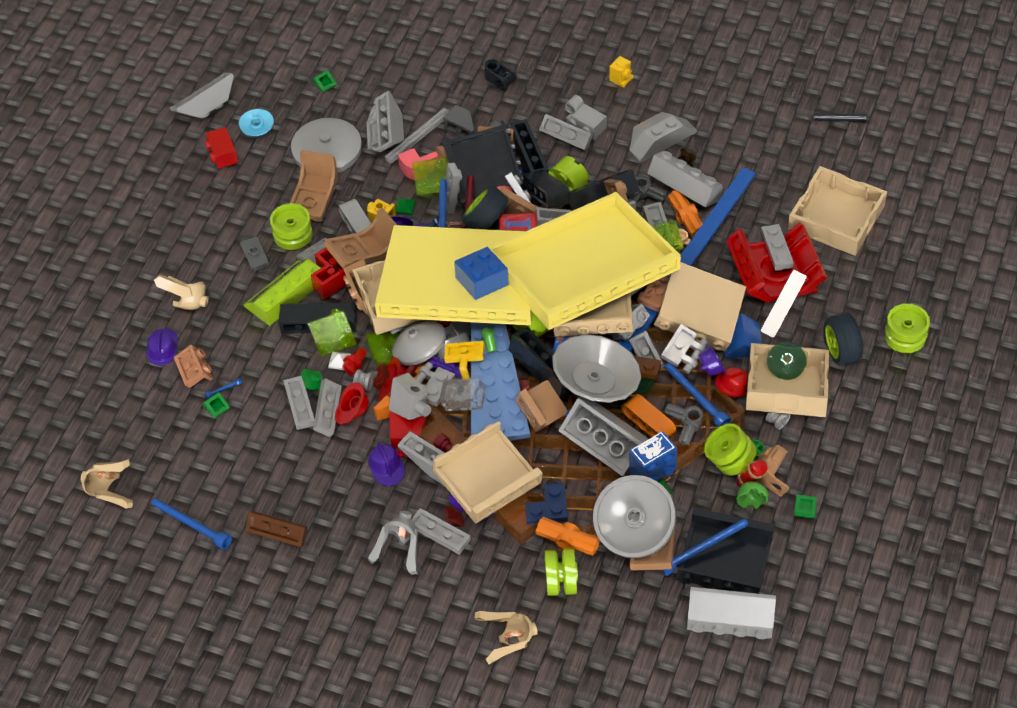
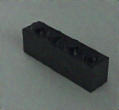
M527 119L511 122L510 128L514 129L513 141L516 147L515 152L520 159L524 173L544 170L548 173V166Z
M539 170L523 174L525 190L548 209L569 204V187L546 171Z
M625 170L571 190L569 204L565 205L566 210L574 211L607 196L603 181L608 179L620 180L626 185L627 199L635 196L634 193L640 190L633 170Z
M355 303L280 304L279 327L281 334L356 332L357 310Z
M528 327L514 333L508 350L540 383L548 380L560 399L572 394V391L560 382L554 372L552 360L554 353Z

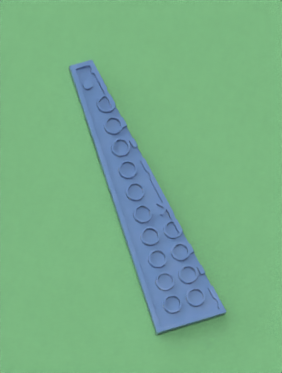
M471 322V342L484 341L481 337V331L488 327L492 328L495 332L494 339L497 351L488 353L485 344L484 360L471 361V435L478 434L489 424H495L499 421L501 423L500 430L509 441L530 438L527 418L515 401L516 396L521 390L513 354L508 350L510 341L506 324Z

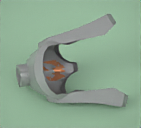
M400 511L399 516L382 527L378 540L368 557L370 563L374 564L379 558L388 539V533L394 534L399 540V545L404 546L410 540L406 567L411 575L418 574V530L415 529V523L411 519V512Z

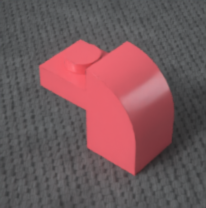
M414 148L398 154L399 167L404 175L412 180L427 179L426 173L440 168L439 155L436 151L423 157H419Z

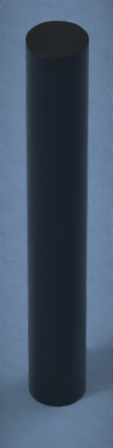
M813 113V120L867 121V114Z

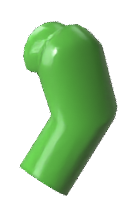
M485 327L481 331V337L485 341L487 352L497 351L494 339L495 332L492 328Z

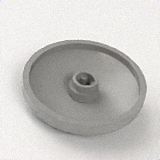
M321 118L305 124L295 133L291 142V151L294 161L300 168L301 150L333 155L336 161L337 173L357 161L361 154L362 142L358 130L349 122L337 118Z
M640 475L625 476L606 486L597 498L593 511L594 528L600 541L613 553L626 558H644L658 552L670 540L676 525L675 504L668 491L657 481Z

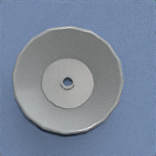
M584 334L570 337L557 346L552 357L553 369L560 382L574 394L591 401L610 403L625 399L637 390L641 380L640 366L632 353L618 342L602 336Z

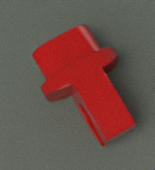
M360 347L351 355L346 356L343 359V370L350 376H353L358 369L361 370V361L367 351Z

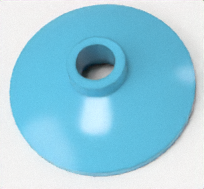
M263 109L250 110L244 113L239 120L240 130L249 136L264 135L274 125L271 113Z

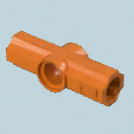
M674 190L668 195V201L675 211L678 223L680 225L683 224L693 238L703 223L698 216L696 206L693 203L690 204L685 195Z
M542 517L536 529L537 535L555 541L562 549L574 548L592 556L596 553L600 543L598 537L580 531L576 525L569 522L561 524Z

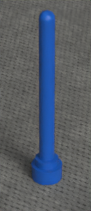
M441 179L439 227L446 228L447 181L446 179Z
M671 363L665 364V369L714 417V424L717 427L731 423L732 419L726 413L719 412Z
M157 498L152 500L153 506L213 539L218 548L226 550L232 542L231 535L225 532L217 533Z
M742 519L674 557L672 569L662 570L665 576L670 575L676 569L675 566L745 528L748 525V520Z

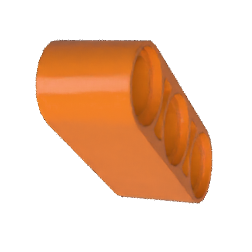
M639 394L634 395L621 406L625 416L650 437L663 431L669 438L676 432L674 423Z

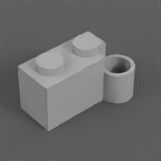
M574 95L565 104V109L570 113L566 117V122L592 133V140H595L607 128V116L584 104L580 96Z

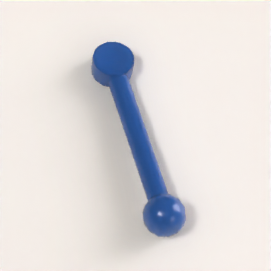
M238 378L234 382L212 392L207 391L205 397L209 399L212 395L234 385H239L243 381L241 378Z

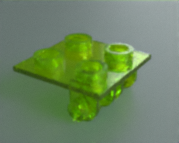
M447 157L412 162L417 196L438 193L440 191V180L446 178Z
M333 309L330 316L308 323L321 356L357 344L344 311L341 312L338 309Z
M400 333L365 334L368 340L367 346L370 348L371 355L376 361V367L381 371L386 370L388 363L394 358L392 348Z

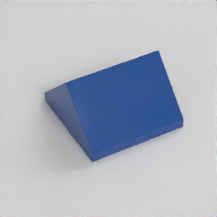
M742 313L738 315L731 344L724 351L725 358L750 357L751 343L762 344L759 323Z

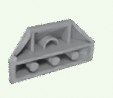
M223 73L170 107L171 111L201 119L209 116L210 111L221 108L224 105L223 103L228 100L234 77L233 74Z
M390 91L375 98L374 106L366 122L367 143L370 151L382 152L404 141L403 116Z
M660 112L633 127L630 153L641 163L654 156V154L662 152L697 133V129L684 118Z

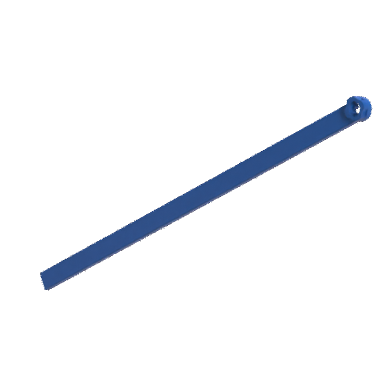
M746 168L741 169L682 252L680 262L690 266L694 264L754 179L755 172ZM645 307L650 315L646 323L642 327L635 329L629 339H621L618 343L632 352L633 347L629 340L647 331L658 315V312ZM569 409V410L566 412V417H567V415L569 414V412H570L571 409Z

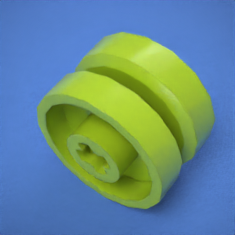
M289 203L277 207L272 212L270 224L273 239L277 246L286 250H297L306 246L311 241L313 236L309 212L305 207L300 204Z
M900 304L891 309L887 316L884 331L885 341L888 346L901 353L919 351L925 345L930 326V318L927 312L914 304Z
M725 424L719 426L709 435L704 445V452L706 457L725 475H736L743 472L749 462H753L756 456V445L736 424Z
M574 548L563 549L561 552L562 562H558L556 550H545L547 596L559 595L560 582H563L566 595L577 594L578 569L577 562H575Z

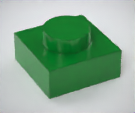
M304 369L301 372L305 388L320 391L321 381H323L321 372Z
M797 494L794 516L815 518L817 497Z

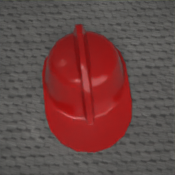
M396 357L392 358L387 366L378 398L380 401L386 395L390 396L393 378L403 375L408 369L401 365Z
M730 367L723 374L717 376L715 384L727 396L739 397L747 395L748 372L737 367Z
M351 383L343 391L335 412V421L338 424H346L353 418L360 417L367 410L369 399L360 383Z

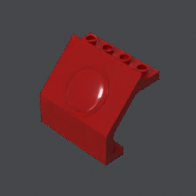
M798 223L784 236L794 262L793 268L775 271L765 242L749 244L744 231L739 228L726 239L748 294L765 302L776 301L793 270L807 277L797 296L819 292L817 286L828 277L807 230L801 223Z

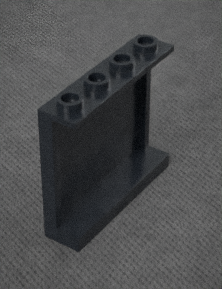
M501 120L500 126L449 141L448 137L442 138L448 162H455L457 169H460L462 174L458 195L463 209H465L467 177L469 175L474 176L473 201L488 186L510 187L505 179V176L509 173L519 177L522 182L520 187L523 191L525 190L524 173L520 174L519 168L522 167L519 157L515 158L514 152L516 147L514 141L510 142L509 139L511 131L509 125L505 126L503 120Z
M694 507L684 552L745 518ZM746 519L748 520V525L745 528L682 562L677 570V580L686 584L702 585L705 588L760 594L775 525Z

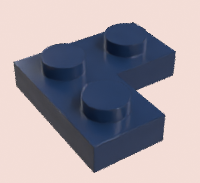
M564 483L544 484L545 501L525 503L527 525L538 524L542 517L556 522L568 521Z

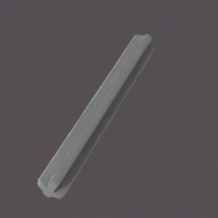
M446 108L441 109L385 155L386 162L392 164L398 159V154L408 151L444 121L443 117L449 110Z

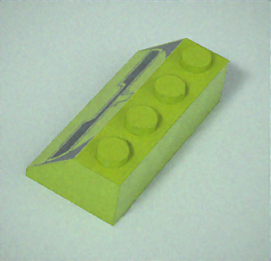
M309 259L296 261L244 303V307L270 326L279 319L280 304H297L314 290L311 274L319 270L320 267Z

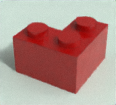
M326 247L314 254L316 265L320 269L311 274L313 289L324 300L347 285L343 278L346 276L344 269Z

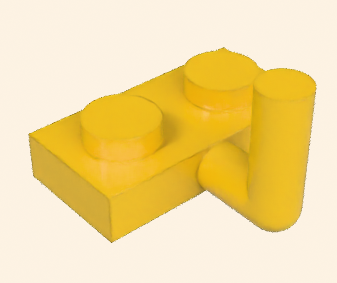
M484 341L448 343L445 345V363L460 362L459 370L465 384L471 382L467 363L484 360Z

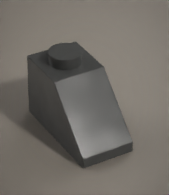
M455 105L443 117L445 130L459 137L474 134L471 114L466 108Z

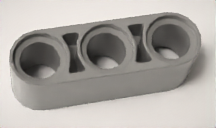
M356 199L338 205L339 213L352 234L361 232L371 225Z

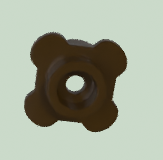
M681 148V155L678 159L684 160L687 165L692 167L693 162L696 160L695 152L692 149Z

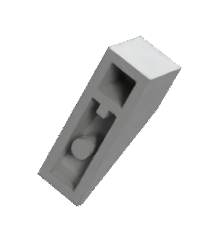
M409 432L400 441L398 448L426 474L444 485L433 472V461L438 455L445 453L414 433Z

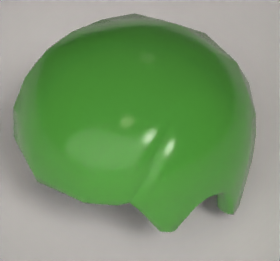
M752 481L745 482L739 488L736 497L737 504L743 509H746L749 505L757 509L769 500L767 488L761 483Z

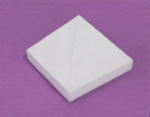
M332 352L328 368L343 370V359L351 354Z

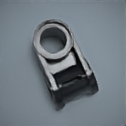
M489 59L485 62V79L496 85L499 89L505 90L510 82H514L517 79L512 69L504 66L497 60Z

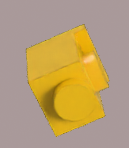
M619 56L610 65L611 82L624 88L634 78V75L631 74V61Z
M377 199L375 202H370L367 206L368 219L372 222L380 208H383L389 216H396L395 204L393 203L390 205Z

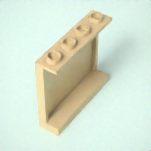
M680 262V269L668 275L669 280L654 325L662 330L675 333L682 324L697 333L696 342L699 343L703 338L714 349L726 351L732 341L746 286Z
M631 293L554 327V335L571 336L633 332Z
M499 421L495 424H489L480 433L471 435L467 441L462 444H456L450 451L438 455L433 461V472L475 524L539 485L542 480L543 473L538 467L533 469L500 430L501 423Z

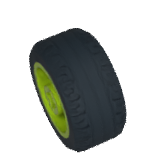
M488 186L466 209L462 216V222L469 229L487 230L507 207L508 197L497 187Z
M841 313L826 318L823 332L826 347L832 360L838 365L859 361L863 355V340L855 318L849 313Z

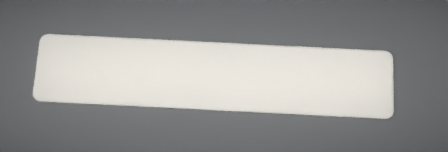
M793 270L766 319L761 332L775 337L807 278L806 275Z

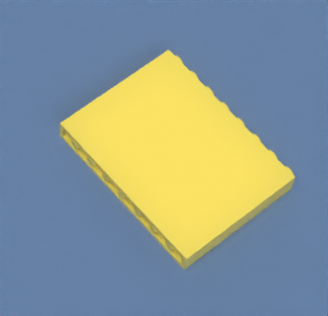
M617 192L489 248L508 268L509 284L531 307V311L549 330L679 270L681 255Z
M394 225L375 301L377 317L531 325L533 316L531 307L510 284L475 300L456 279L454 265L455 260L487 246L490 248L526 231Z

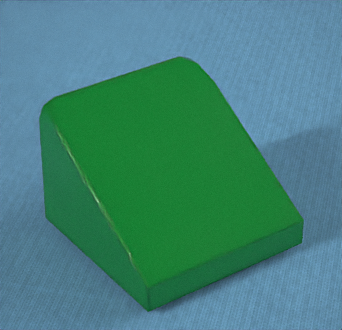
M328 70L312 80L313 84L322 92L337 85Z
M220 392L202 403V406L213 418H216L230 408Z

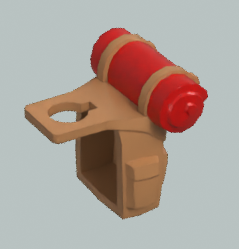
M779 445L766 448L756 461L749 462L747 468L737 475V485L741 487L745 482H758L777 495L782 496L789 490V486L777 479L774 474L788 451ZM773 484L779 485L782 489L775 488Z

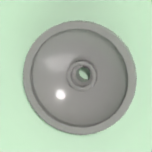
M421 321L407 327L394 342L392 348L393 357L398 358L402 365H416L430 359L442 348L446 340L445 329L440 323L435 321Z

